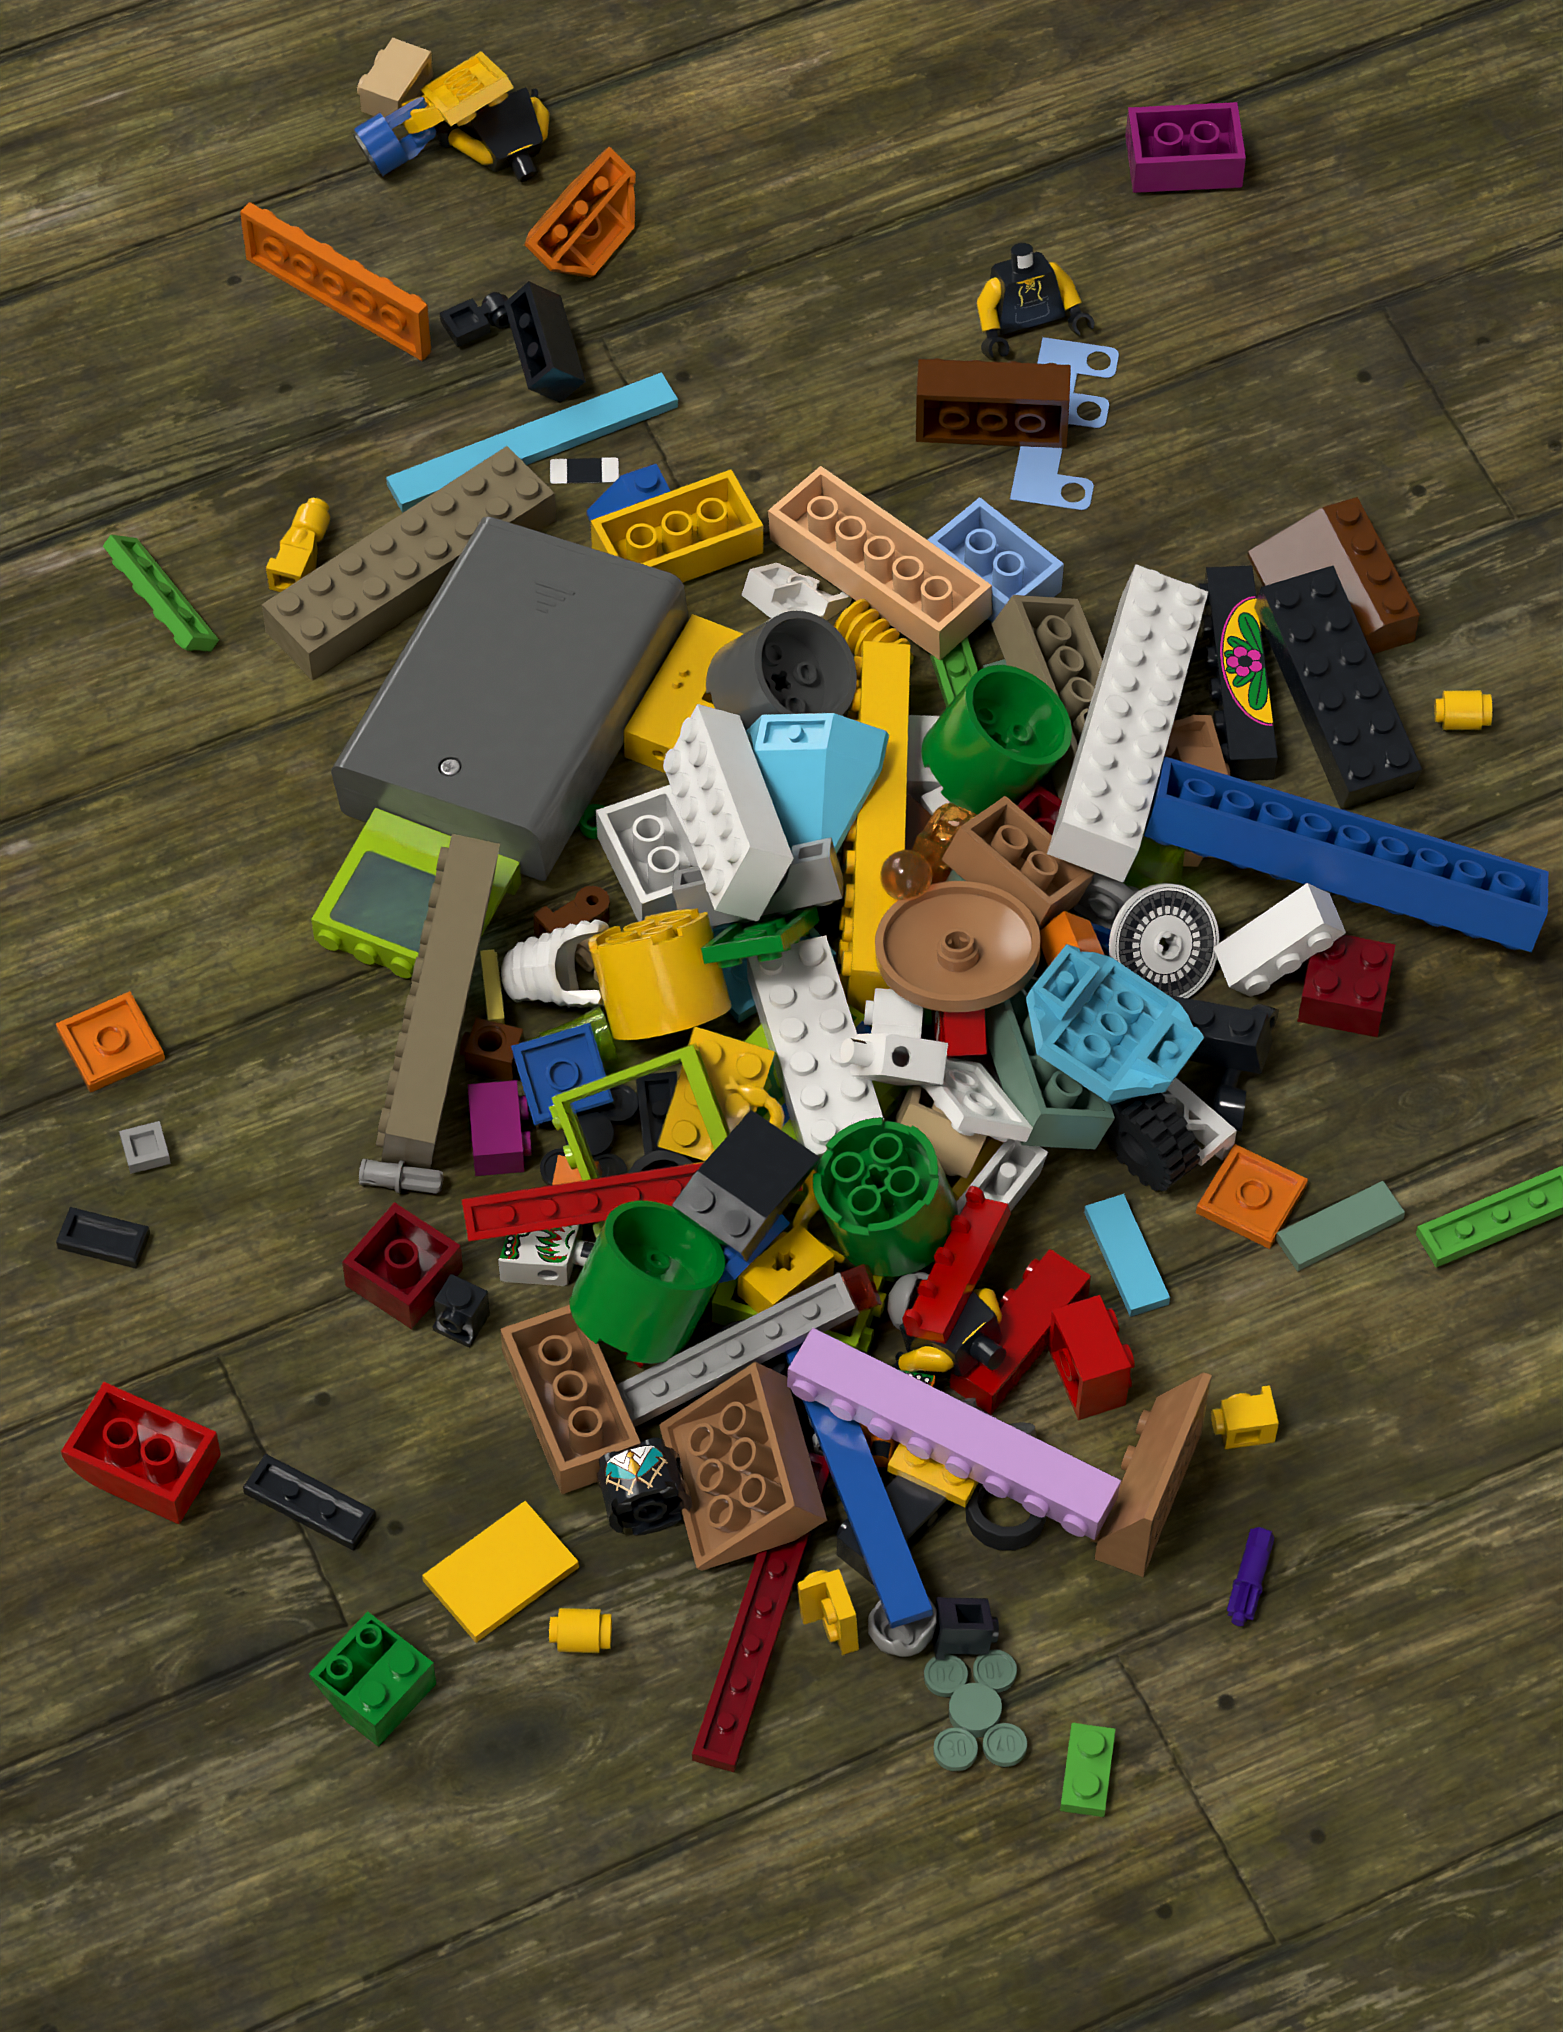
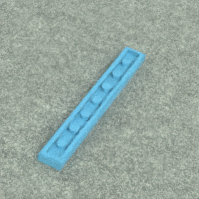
M661 372L386 477L387 486L403 513L506 446L528 465L678 407V399Z

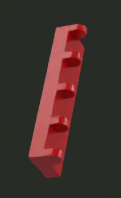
M976 1186L968 1188L965 1194L967 1202L960 1215L953 1217L950 1223L952 1231L944 1247L937 1248L934 1254L935 1264L927 1280H921L917 1288L919 1296L913 1308L907 1309L902 1317L907 1335L946 1344L1011 1215L1008 1203L985 1199L984 1192Z

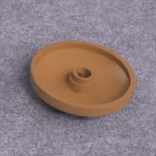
M971 881L936 883L905 895L884 914L875 936L877 967L887 985L899 996L913 1004L943 1012L981 1010L1011 998L1023 989L1033 977L1040 960V931L1035 917L1025 904L1000 888Z

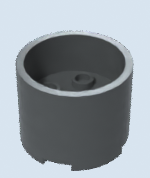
M788 611L773 617L721 647L712 658L707 671L706 693L711 694L715 709L740 715L745 731L761 715L835 713L842 716L850 706L856 691V666L847 642L832 624L810 612Z

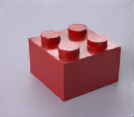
M1100 1295L1052 1310L1048 1350L1078 1420L1126 1406L1128 1388L1132 1387L1130 1372L1135 1367L1132 1351L1128 1344H1121L1117 1335L1119 1324L1115 1312L1112 1308L1106 1309Z

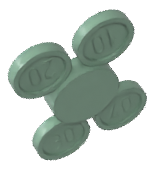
M989 1650V1654H980L973 1665V1678L976 1683L967 1684V1667L960 1658L954 1655L945 1654L944 1660H936L933 1657L926 1664L924 1670L926 1687L937 1696L951 1697L949 1702V1719L954 1728L942 1731L936 1737L933 1748L935 1760L944 1769L962 1771L969 1768L977 1758L978 1745L975 1738L983 1736V1752L991 1763L1001 1767L1016 1765L1024 1758L1027 1751V1739L1024 1732L1013 1724L1000 1723L1002 1703L997 1693L1009 1689L1014 1684L1017 1674L1016 1663L1008 1653L1001 1650Z

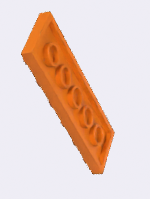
M249 202L240 211L246 260L415 358L423 361L431 353L428 305L419 296L403 291L388 278L377 276L365 269L358 261L344 257L337 253L330 245L316 241L306 235L299 227L290 226L278 219L267 209L262 210Z

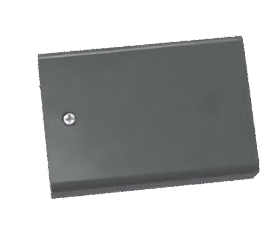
M483 517L331 768L341 811L349 817L367 822L373 810L378 808L449 836L456 834L499 843L498 854L520 862V874L545 881L624 743V729L689 620L683 582L675 575L663 570L493 517Z

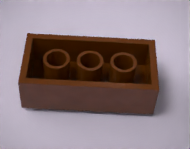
M939 358L919 359L916 394V442L1067 448L1071 365L1019 363L1015 361L986 362L980 360H943Z

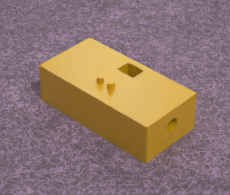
M691 615L624 729V756L626 758L666 773L663 767L665 756L670 749L674 748L679 739L681 727L685 719L691 717L697 704L715 709L711 694L706 693L707 671L712 658L721 647L743 635V633L697 615Z

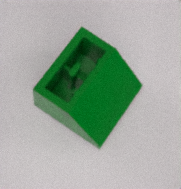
M368 1611L309 1673V1678L342 1718L378 1747L436 1685L434 1662Z

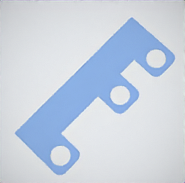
M1043 337L1037 364L1056 363L1071 365L1068 424L1093 428L1103 427L1106 423L1109 409L1108 400L1103 397L1073 392L1077 374L1104 378L1112 377L1116 372L1119 357L1118 351L1112 347ZM1093 352H1103L1110 357L1111 363L1104 370H1094L1088 366L1087 357ZM1083 402H1094L1101 408V414L1095 420H1084L1078 416L1077 407ZM1021 446L1010 499L1085 510L1090 506L1094 485L1092 481L1086 478L1058 474L1062 448ZM1069 483H1077L1085 489V497L1079 502H1068L1061 496L1062 487Z

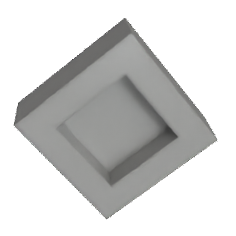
M160 1121L119 1131L130 1174L171 1164Z

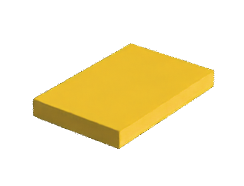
M524 1501L422 1576L423 1582L477 1643L579 1568V1561L530 1505Z

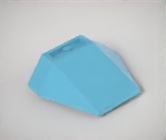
M835 713L761 715L746 731L790 850L793 845L831 837L837 854L882 771L889 734L885 730Z

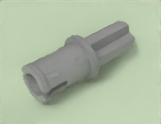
M363 1158L359 1171V1185L395 1189V1192L399 1194L402 1192V1189L438 1193L443 1185V1172L409 1167L402 1160L397 1164Z

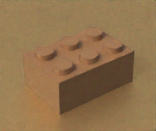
M1006 796L963 824L942 858L964 880L988 884L1018 898L1035 917L1039 931L1048 925L1055 916L1063 911L1068 912L1074 908L1095 875L1094 871L1048 855L1047 852L1052 835Z

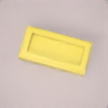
M494 949L480 951L487 1020L505 1024L497 952Z

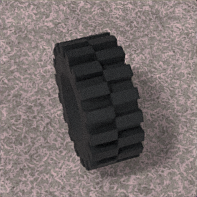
M1162 1093L1137 1096L1111 1105L1115 1119L1104 1135L1110 1140L1107 1144L1111 1150L1116 1151L1118 1154L1116 1158L1121 1165L1125 1163L1128 1171L1133 1176L1137 1175L1140 1183L1144 1186L1149 1184L1152 1190L1157 1191L1160 1189L1161 1192L1165 1191L1200 1162V1156L1197 1155L1200 1152L1199 1145L1193 1143L1196 1139L1193 1131H1189L1186 1128L1188 1123L1185 1118L1178 1116L1176 1113L1177 1108L1172 1102L1168 1104Z

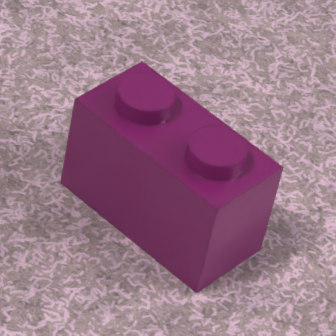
M517 1080L468 1084L475 1176L525 1172L523 1156H532L530 1131L521 1132V1121L529 1120L526 1096H518Z

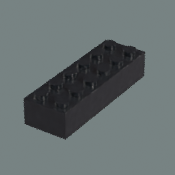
M1334 565L1261 587L1254 606L1340 809H1350L1414 789L1422 768Z

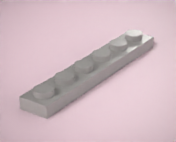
M837 1273L616 1386L632 1424L636 1427L722 1384L752 1363L757 1362L761 1364L803 1343L812 1327L825 1332L860 1313L844 1277Z

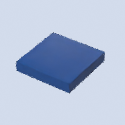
M590 1023L511 1046L534 1126L552 1121L553 1117L549 1107L554 1104L551 1097L606 1076ZM610 1089L575 1101L572 1104L577 1114L614 1102Z

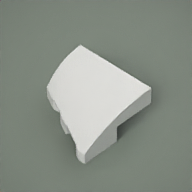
M779 563L749 569L742 592L744 598L771 619L788 611H806L818 615L827 621L849 606L852 599L843 591L834 596L818 589L819 580L798 574L791 568Z

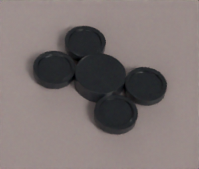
M621 1084L610 1088L614 1103L598 1107L599 1112L587 1110L576 1114L593 1160L599 1162L602 1168L601 1177L628 1173L625 1162L617 1155L609 1154L615 1143L612 1124L621 1125L631 1121L639 1109L638 1096L627 1085ZM565 1136V1142H566V1145H568V1141H567V1138H566V1136ZM563 1148L548 1152L541 1161V1177L547 1185H552L558 1155L565 1156Z

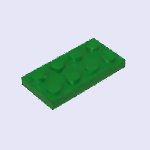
M817 906L799 908L785 915H778L776 913L764 915L758 921L753 920L747 923L734 922L701 947L704 964L717 962L718 968H727L743 963V958L757 956L759 962L781 958L782 952L791 950L792 944L799 943L801 941L800 937L809 935V930L820 922Z

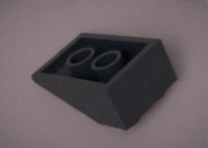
M751 1110L699 1167L672 1206L682 1218L747 1262L821 1158Z

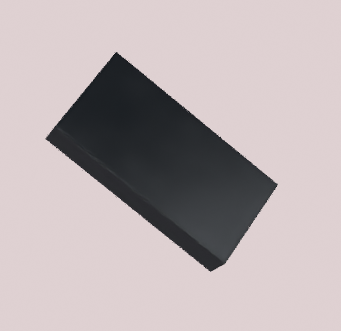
M70 1207L56 1244L57 1249L137 1269L150 1236L149 1226Z

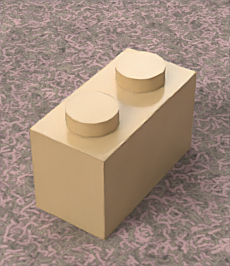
M392 38L385 50L381 49L378 52L374 66L368 75L364 74L358 83L357 94L360 95L361 112L372 116L381 113L385 118L403 107V103L420 97L422 94L420 88L427 85L433 77L431 51Z

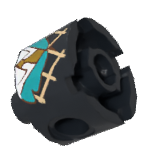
M650 1438L643 1441L639 1447L627 1449L623 1452H608L598 1460L600 1469L597 1473V1482L602 1490L609 1526L616 1532L624 1534V1527L632 1528L634 1535H646L662 1531L675 1525L682 1519L680 1512L682 1509L685 1508L689 1512L692 1508V1498L689 1488L684 1482L680 1456L673 1448L666 1447L663 1439Z

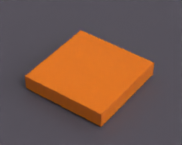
M130 991L56 1023L57 1031L90 1093L165 1060L162 1048Z
M1234 1144L1198 1203L1196 1214L1270 1249L1276 1240L1277 1232L1282 1230L1305 1191L1308 1179Z

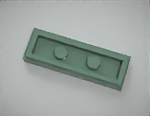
M1381 1181L1277 1232L1276 1241L1298 1272L1403 1220L1405 1211L1384 1181Z

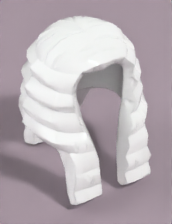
M594 920L591 923L581 921L578 925L569 924L565 928H556L551 934L543 933L539 939L534 936L529 937L525 942H518L513 949L507 952L501 966V981L508 996L516 1003L539 999L545 1003L554 1002L560 1007L566 1005L568 1008H598L601 1005L604 1006L601 991L579 990L575 972V951L577 944L609 929L608 924L600 920Z

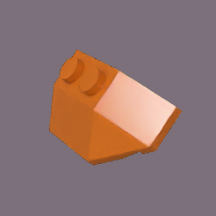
M609 146L564 190L529 231L524 245L551 272L593 277L635 228L634 184L636 172Z

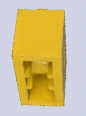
M798 1224L788 1233H780L771 1242L769 1248L756 1257L738 1276L737 1295L754 1311L760 1313L833 1276L835 1255L802 1225Z

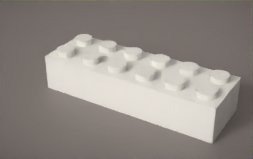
M697 704L691 717L686 718L683 722L680 737L674 748L670 749L665 756L664 771L668 777L672 794L679 808L680 816L685 825L689 842L692 845L714 910L758 921L794 858L740 715Z
M826 935L792 944V949L782 952V957L778 959L759 962L757 956L747 957L749 986L769 1049L775 1051L773 1063L796 1139L820 1158H822L827 1150L825 1145L842 1129L861 1120L883 1117L872 1080L852 1076L850 1073L851 1064L842 1062L840 1057L843 1041L847 1038L854 1039L857 1032ZM819 1162L817 1163V1165H816L815 1168L813 1169L815 1172H816V1170H817V1167H818Z

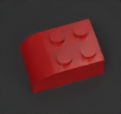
M106 1382L102 1383L61 1450L62 1457L67 1465L87 1482L177 1524L181 1523L221 1456L216 1431Z

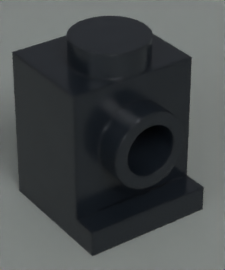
M450 1274L434 1300L436 1322L432 1328L433 1331L470 1348L490 1316L488 1291Z
M936 1598L937 1625L932 1638L935 1659L944 1660L945 1654H989L991 1643H997L999 1622L996 1616H991L988 1598Z

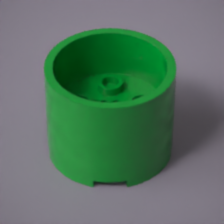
M1008 665L988 666L977 671L926 733L921 748L924 768L931 769L933 775L943 787L940 793L952 804L968 813L978 815L1004 796L1018 805L1044 779L1068 750L1072 739L1071 721L1064 704L1057 694L1035 675Z
M883 1117L861 1120L839 1131L825 1145L827 1150L818 1164L816 1173H813V1190L826 1221L845 1257L853 1265L867 1273L886 1277L911 1274L930 1265L935 1261L934 1254L937 1248L944 1247L952 1231L950 1223L953 1217L958 1215L956 1198L930 1140L913 1125L909 1127L901 1123L884 1121Z
M631 1201L621 1204L608 1215L574 1285L569 1299L572 1316L581 1331L591 1341L598 1344L602 1340L612 1347L626 1352V1360L648 1364L666 1362L671 1357L681 1353L682 1349L689 1342L724 1272L725 1257L723 1250L717 1241L678 1215L672 1206L653 1201Z

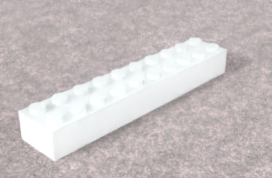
M1135 565L1120 598L1048 848V855L1124 882L1140 848L1208 591L1165 576L1155 570Z

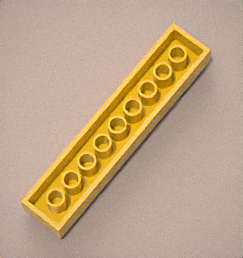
M863 641L861 656L853 657L856 666L857 684L847 718L885 730L889 734L882 771L852 824L846 840L843 841L842 864H845V873H842L844 878L842 897H844L843 906H841L839 930L843 932L838 951V964H841L839 978L847 1003L864 1015L866 1000L874 1001L875 988L891 989L882 978L877 967L875 936L884 914L904 895L910 645Z

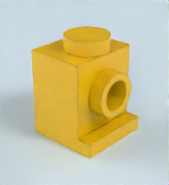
M1270 1385L1262 1386L1260 1395L1251 1396L1247 1393L1232 1395L1228 1399L1221 1400L1219 1409L1211 1410L1215 1435H1222L1225 1449L1275 1442L1279 1422Z

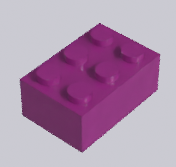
M1237 102L1128 107L1125 138L1133 193L1242 187L1246 156Z

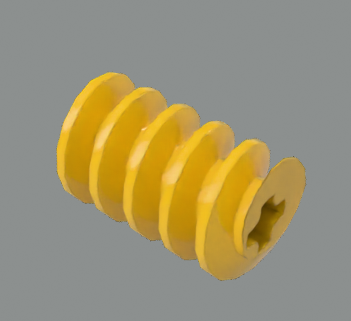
M859 599L841 613L834 624V627L843 636L855 656H861L863 641L910 645L906 638L899 639L900 633L896 628L889 629L890 623L886 618L879 619L880 613L876 609H869L870 603L866 599ZM910 653V665H911V664L913 663V659H914V655H913L912 653Z

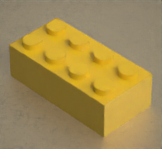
M731 469L591 520L592 549L669 572L684 583L762 554L763 524Z

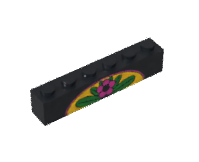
M1253 566L1206 567L1204 583H1198V588L1208 591L1205 603L1206 615H1202L1201 628L1203 638H1209L1210 646H1206L1205 661L1207 670H1213L1214 678H1210L1209 693L1211 702H1217L1218 710H1215L1213 713V723L1216 733L1221 734L1222 743L1219 744L1223 758L1230 768V776L1245 781L1274 780L1278 756L1260 620L1254 608L1257 596Z

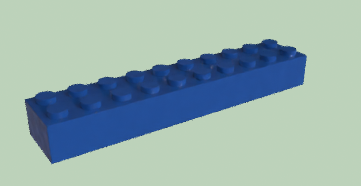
M1164 756L1145 826V837L1152 838L1161 845H1175L1191 850L1198 856H1212L1222 859L1238 868H1252L1262 871L1278 880L1288 879L1302 884L1308 883L1323 891L1345 896L1355 903H1369L1382 907L1395 915H1409L1422 919L1432 926H1445L1459 930L1472 938L1482 937L1499 942L1509 949H1522L1532 952L1548 913L1549 871Z

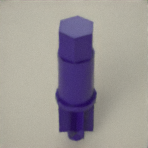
M1261 1527L1250 1529L1237 1578L1233 1581V1589L1227 1611H1229L1228 1616H1233L1231 1622L1236 1626H1243L1247 1619L1253 1620L1258 1600L1263 1588L1261 1585L1273 1546L1274 1536L1272 1531Z

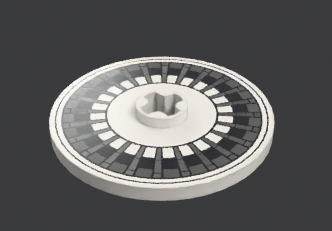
M1171 883L1148 886L1131 896L1118 912L1110 933L1109 956L1165 994L1189 998L1207 981L1217 960L1213 948L1219 944V931L1215 916L1207 902L1199 894L1187 887ZM1162 937L1166 938V942L1169 944L1167 951H1164L1163 946L1159 944Z

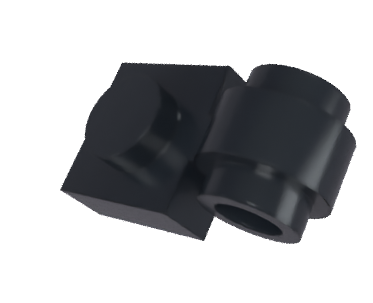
M499 292L490 293L483 299L482 305L479 307L473 298L440 312L441 324L456 346L460 347L491 333L490 325L499 329L510 326L504 302L508 300V297Z

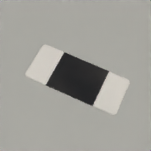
M618 458L550 460V482L552 484L615 482L619 478Z

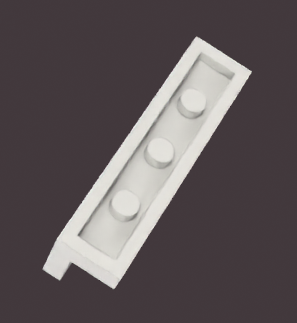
M1175 1078L1168 1089L1162 1092V1094L1165 1096V1101L1168 1104L1172 1102L1177 1108L1176 1113L1178 1116L1185 1118L1188 1123L1186 1128L1189 1131H1193L1196 1139L1206 1146L1204 1149L1199 1148L1200 1152L1197 1155L1200 1156V1162L1198 1164L1202 1166L1214 1155L1223 1160L1235 1144L1237 1130Z

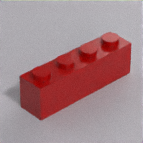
M1051 1249L1047 1251L1041 1260L1035 1258L1028 1265L1022 1277L1023 1282L1016 1290L1010 1288L999 1303L1002 1314L999 1327L1003 1337L999 1345L1006 1350L1003 1363L997 1369L990 1370L979 1362L965 1376L960 1377L951 1373L950 1388L964 1398H975L977 1406L990 1415L1048 1346L1052 1310L1085 1300L1089 1296L1091 1275Z

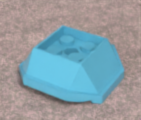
M1067 944L1034 984L1026 997L1036 1054L1111 1105L1137 1096L1165 1092L1204 1038L1197 1027H1193L1189 1015L1179 1002L1112 957L1096 952H1080L1078 947Z

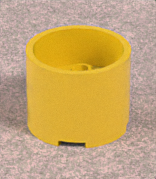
M698 908L654 914L646 916L643 921L625 926L623 928L624 932H621L620 926H614L594 935L588 941L610 1029L615 1039L637 1040L675 1033L718 1018L732 1007L722 968H718L717 962L704 964L701 947L714 938L708 912L699 913Z

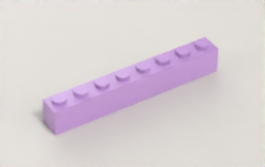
M813 1327L788 1368L787 1387L791 1388L792 1392L800 1399L808 1402L815 1400L829 1407L830 1411L838 1418L846 1421L853 1419L867 1426L868 1430L878 1438L883 1440L893 1439L905 1445L907 1450L921 1459L931 1458L945 1465V1468L954 1476L963 1479L969 1477L983 1484L984 1488L994 1496L1000 1498L1007 1496L1021 1503L1029 1513L1037 1517L1047 1516L1061 1523L1067 1532L1075 1536L1083 1537L1085 1535L1095 1540L1118 1498L1121 1480Z

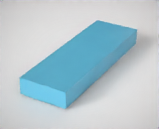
M1118 1195L1086 1205L1085 1216L1129 1316L1132 1317L1169 1305L1170 1296L1125 1195Z

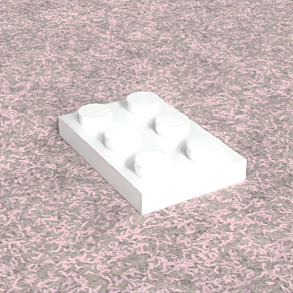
M946 1057L943 1085H920L933 1098L934 1105L942 1110L952 1122L951 1126L953 1129L963 1135L973 1136L977 1133L989 1135L1001 1142H1007L1009 1139L1027 1142L1033 1129L981 1063Z

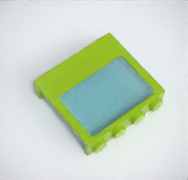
M375 808L311 919L314 940L328 950L336 951L340 949L353 954L362 963L369 965L376 963L387 967L401 978L408 979L412 977L416 957H418L422 929L429 908L430 893L435 882L441 846L449 848L451 836ZM498 854L482 935L505 893L515 895L521 885L520 862Z

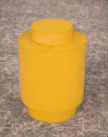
M1481 690L1443 691L1442 699H1435V722H1442L1443 730H1481L1482 726H1491V694H1482Z
M559 1608L558 1617H550L549 1643H557L558 1652L600 1653V1649H611L612 1614H601V1609Z

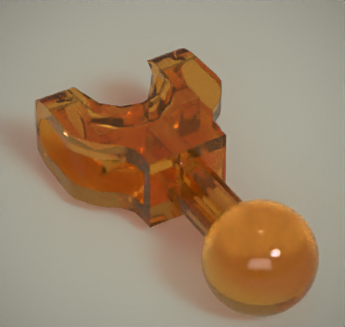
M945 803L938 807L924 830L917 835L913 849L896 851L883 862L880 870V881L884 891L895 900H916L928 891L931 883L945 882L952 868L942 858L959 828L977 816V814L953 803ZM948 821H956L960 823L956 827L948 823Z

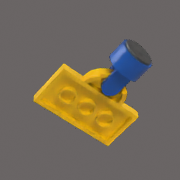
M481 51L420 88L423 96L403 103V107L385 118L381 113H378L354 128L355 133H353V137L375 173L384 176L417 156L424 146L436 136L435 125L444 120L450 126L454 124L458 126L464 125L473 120L477 115L475 111L488 104L489 107H492L504 101L508 97L507 92L514 87L507 75ZM402 123L409 134L398 140L392 129Z

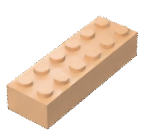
M822 466L817 468L768 510L771 541L854 600L866 599L870 603L869 609H876L880 613L879 618H886L892 627L939 660L945 657L992 615L991 584Z

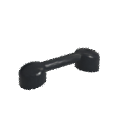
M1262 1004L1254 1005L1250 1010L1268 1013L1272 1032L1278 1018L1279 1009ZM1225 1068L1220 1084L1214 1094L1212 1109L1237 1131L1242 1132L1247 1091L1236 1088L1242 1070Z

